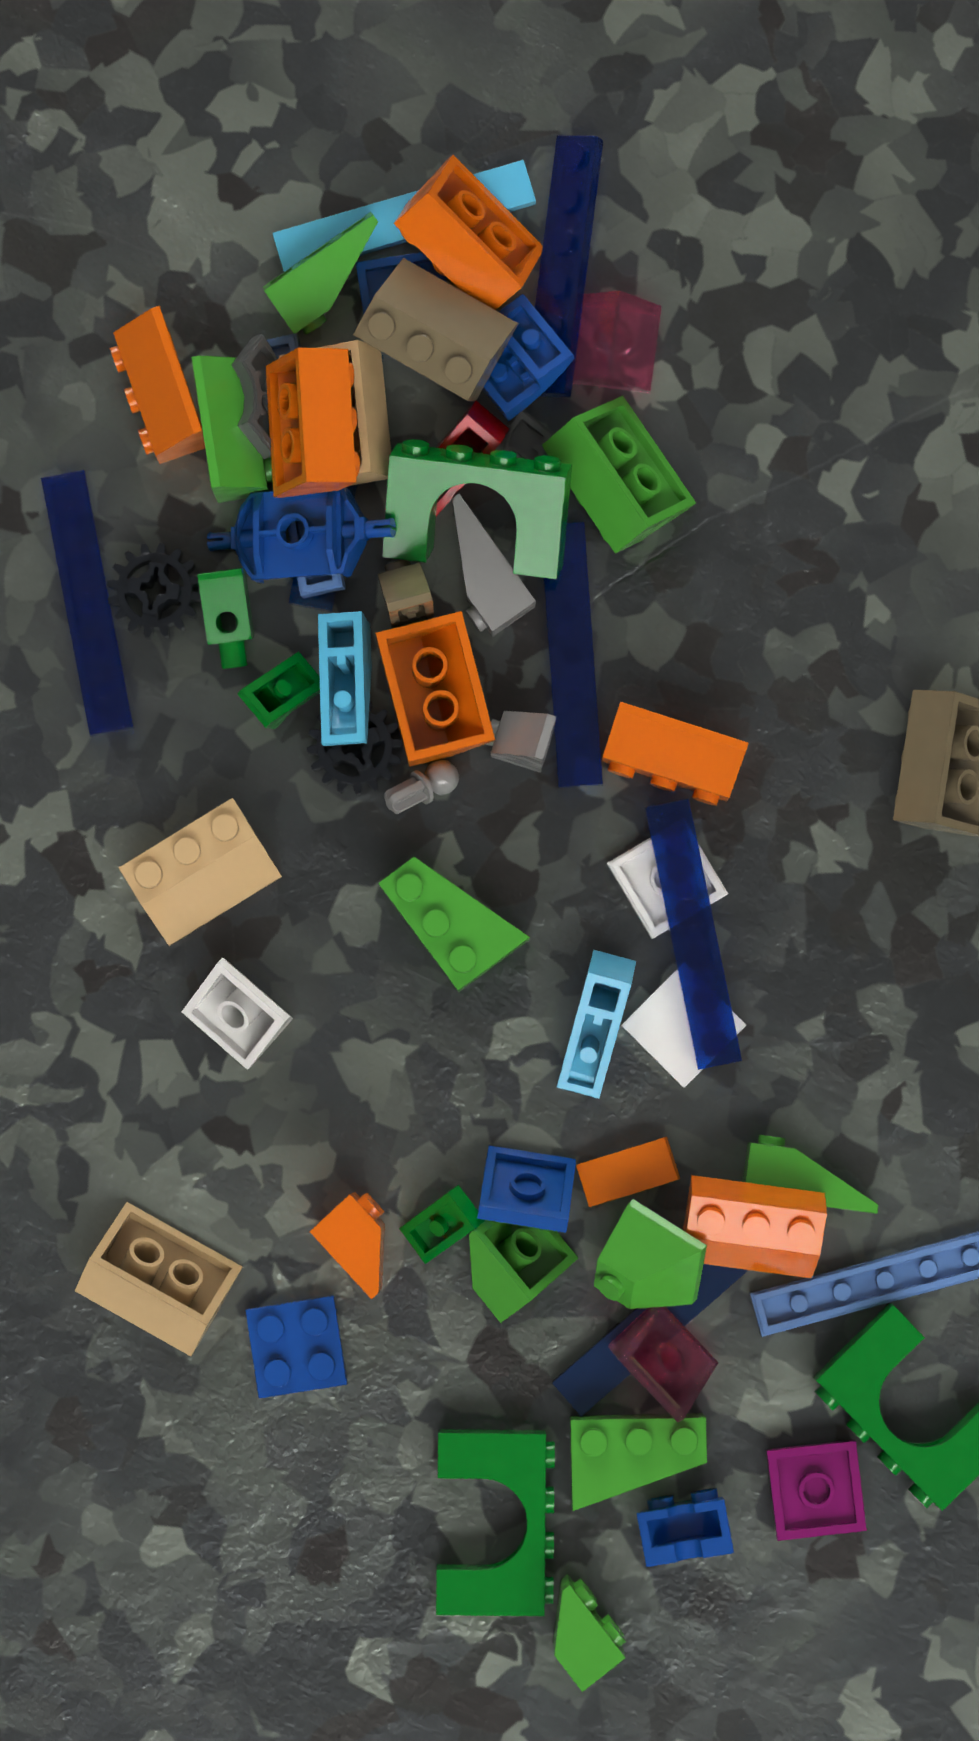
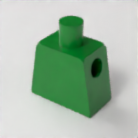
M241 567L197 574L208 645L218 644L222 669L248 666L245 640L254 638L245 569ZM223 612H231L235 615V630L228 631L222 628L220 615Z

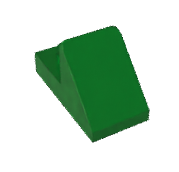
M298 651L241 689L237 694L265 728L276 729L292 711L320 693V676Z
M457 1185L399 1229L426 1264L476 1229L485 1220L477 1219L478 1210L461 1187Z

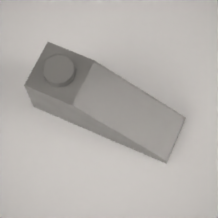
M458 494L452 498V506L466 598L471 606L465 612L479 632L487 629L490 635L494 637L535 608L536 600L519 576L513 574V568L462 496Z
M503 711L501 721L495 719L491 721L495 741L486 744L493 746L491 758L541 773L553 736L556 716L544 713Z

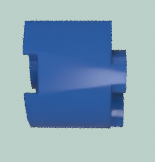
M717 1488L691 1492L692 1500L674 1502L673 1495L647 1500L648 1509L636 1513L646 1567L676 1563L690 1558H707L734 1553L725 1500L723 1497H718Z

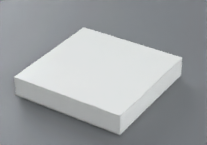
M683 818L607 863L651 939L656 938L728 895V892Z
M683 963L621 1026L685 1088L746 1024Z

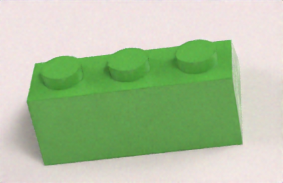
M201 355L191 357L211 488L217 502L247 499L250 493L268 492V483L273 482L271 457L263 459L261 454L238 427L244 410V394L240 379L231 365L237 357Z
M620 396L573 417L541 445L548 456L559 458L561 463L572 464L570 488L579 504L584 507L599 529L602 538L609 544L615 554L642 541L696 504L624 396Z

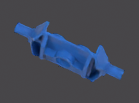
M348 488L283 498H274L273 491L250 493L240 506L235 527H231L229 532H209L207 539L210 542H207L209 551L225 549L236 551L241 565L251 580L259 584L264 583V580L334 574L351 577L367 541L370 538L395 537L396 531L392 528H396L393 518L368 520L364 517ZM294 521H302L305 527L303 537L298 542L289 543L286 538L288 526Z

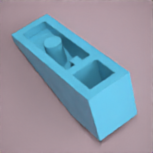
M362 611L318 614L321 744L323 746L367 743L372 670L370 623Z
M593 950L557 1088L600 1098L631 988L636 961Z

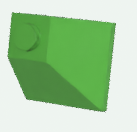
M632 1199L626 1206L597 1259L594 1287L599 1289L606 1298L618 1301L628 1309L692 1305L698 1297L707 1245Z
M485 1220V1222L469 1234L472 1288L500 1323L534 1299L578 1259L557 1231Z

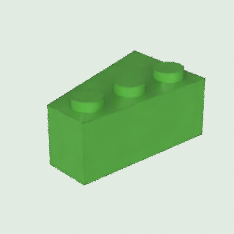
M416 857L411 858L378 883L458 992L530 940L528 935Z
M703 1413L569 1416L572 1511L707 1463L706 1417Z

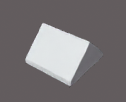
M224 958L215 965L182 1010L186 1017L247 1070L293 1019Z

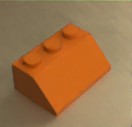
M454 155L449 157L410 199L394 222L404 239L408 243L415 245L431 261L439 274L447 277L458 289L495 310L523 287L545 249Z
M160 306L153 307L113 332L117 346L111 347L110 351L118 373L127 371L131 387L125 388L124 392L132 414L141 412L145 428L139 429L138 432L146 455L155 453L159 464L205 449L202 425Z
M298 347L266 365L273 497L283 498L338 491L356 483V477L360 470V458L357 451H354L353 433L357 427V413L351 403L354 368L352 363L349 362L348 349Z
M462 611L375 633L409 767L451 757L495 741Z
M620 701L601 762L608 763L607 771L616 775L633 779L636 772L651 777L650 785L675 792L676 787L679 786L694 791L693 799L717 806L719 800L727 802L730 798L749 743Z
M691 1175L683 1231L707 1245L704 1264L812 1278L820 1258L827 1218L825 1193Z
M353 1192L309 1232L362 1290L373 1299L383 1286L385 1223L379 1217L385 1211L368 1193L360 1197L356 1192Z

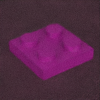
M856 1440L766 1449L777 1541L867 1531Z

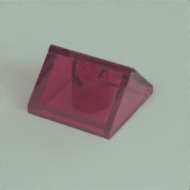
M623 291L575 295L568 345L569 350L574 355V360L565 370L564 382L650 393L662 306Z
M667 1307L647 1308L608 1345V1348L677 1422L684 1420L718 1364L717 1360Z

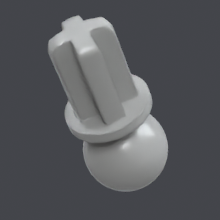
M436 760L427 766L424 774L418 770L412 772L410 779L385 791L384 799L387 808L395 814H399L420 802L424 804L431 803L434 798L433 793L444 795L452 792L459 782L458 770L453 763L447 760Z

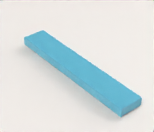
M524 160L473 174L509 212L536 205V199ZM418 191L272 233L283 271L295 265L370 212L375 216L378 223L360 256L406 243L407 241L394 222L405 205Z

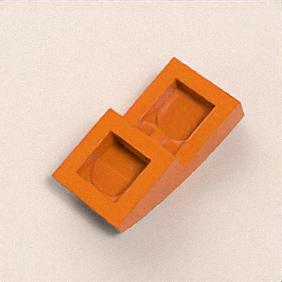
M667 1136L576 1165L589 1207L680 1179Z

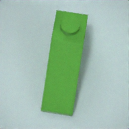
M371 212L263 286L265 293L293 334L301 329L305 335L309 334L327 321L324 313L331 309L378 223Z
M759 1135L758 1143H747L743 1182L825 1193L826 1207L878 1213L877 1203L797 1149L785 1147L786 1138Z

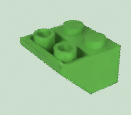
M566 1574L560 1579L553 1636L554 1656L583 1692L626 1658L623 1644L626 1643V1640L624 1639V1633L609 1614L601 1618L595 1610L599 1606L596 1602L597 1598L581 1578L574 1583L571 1577Z

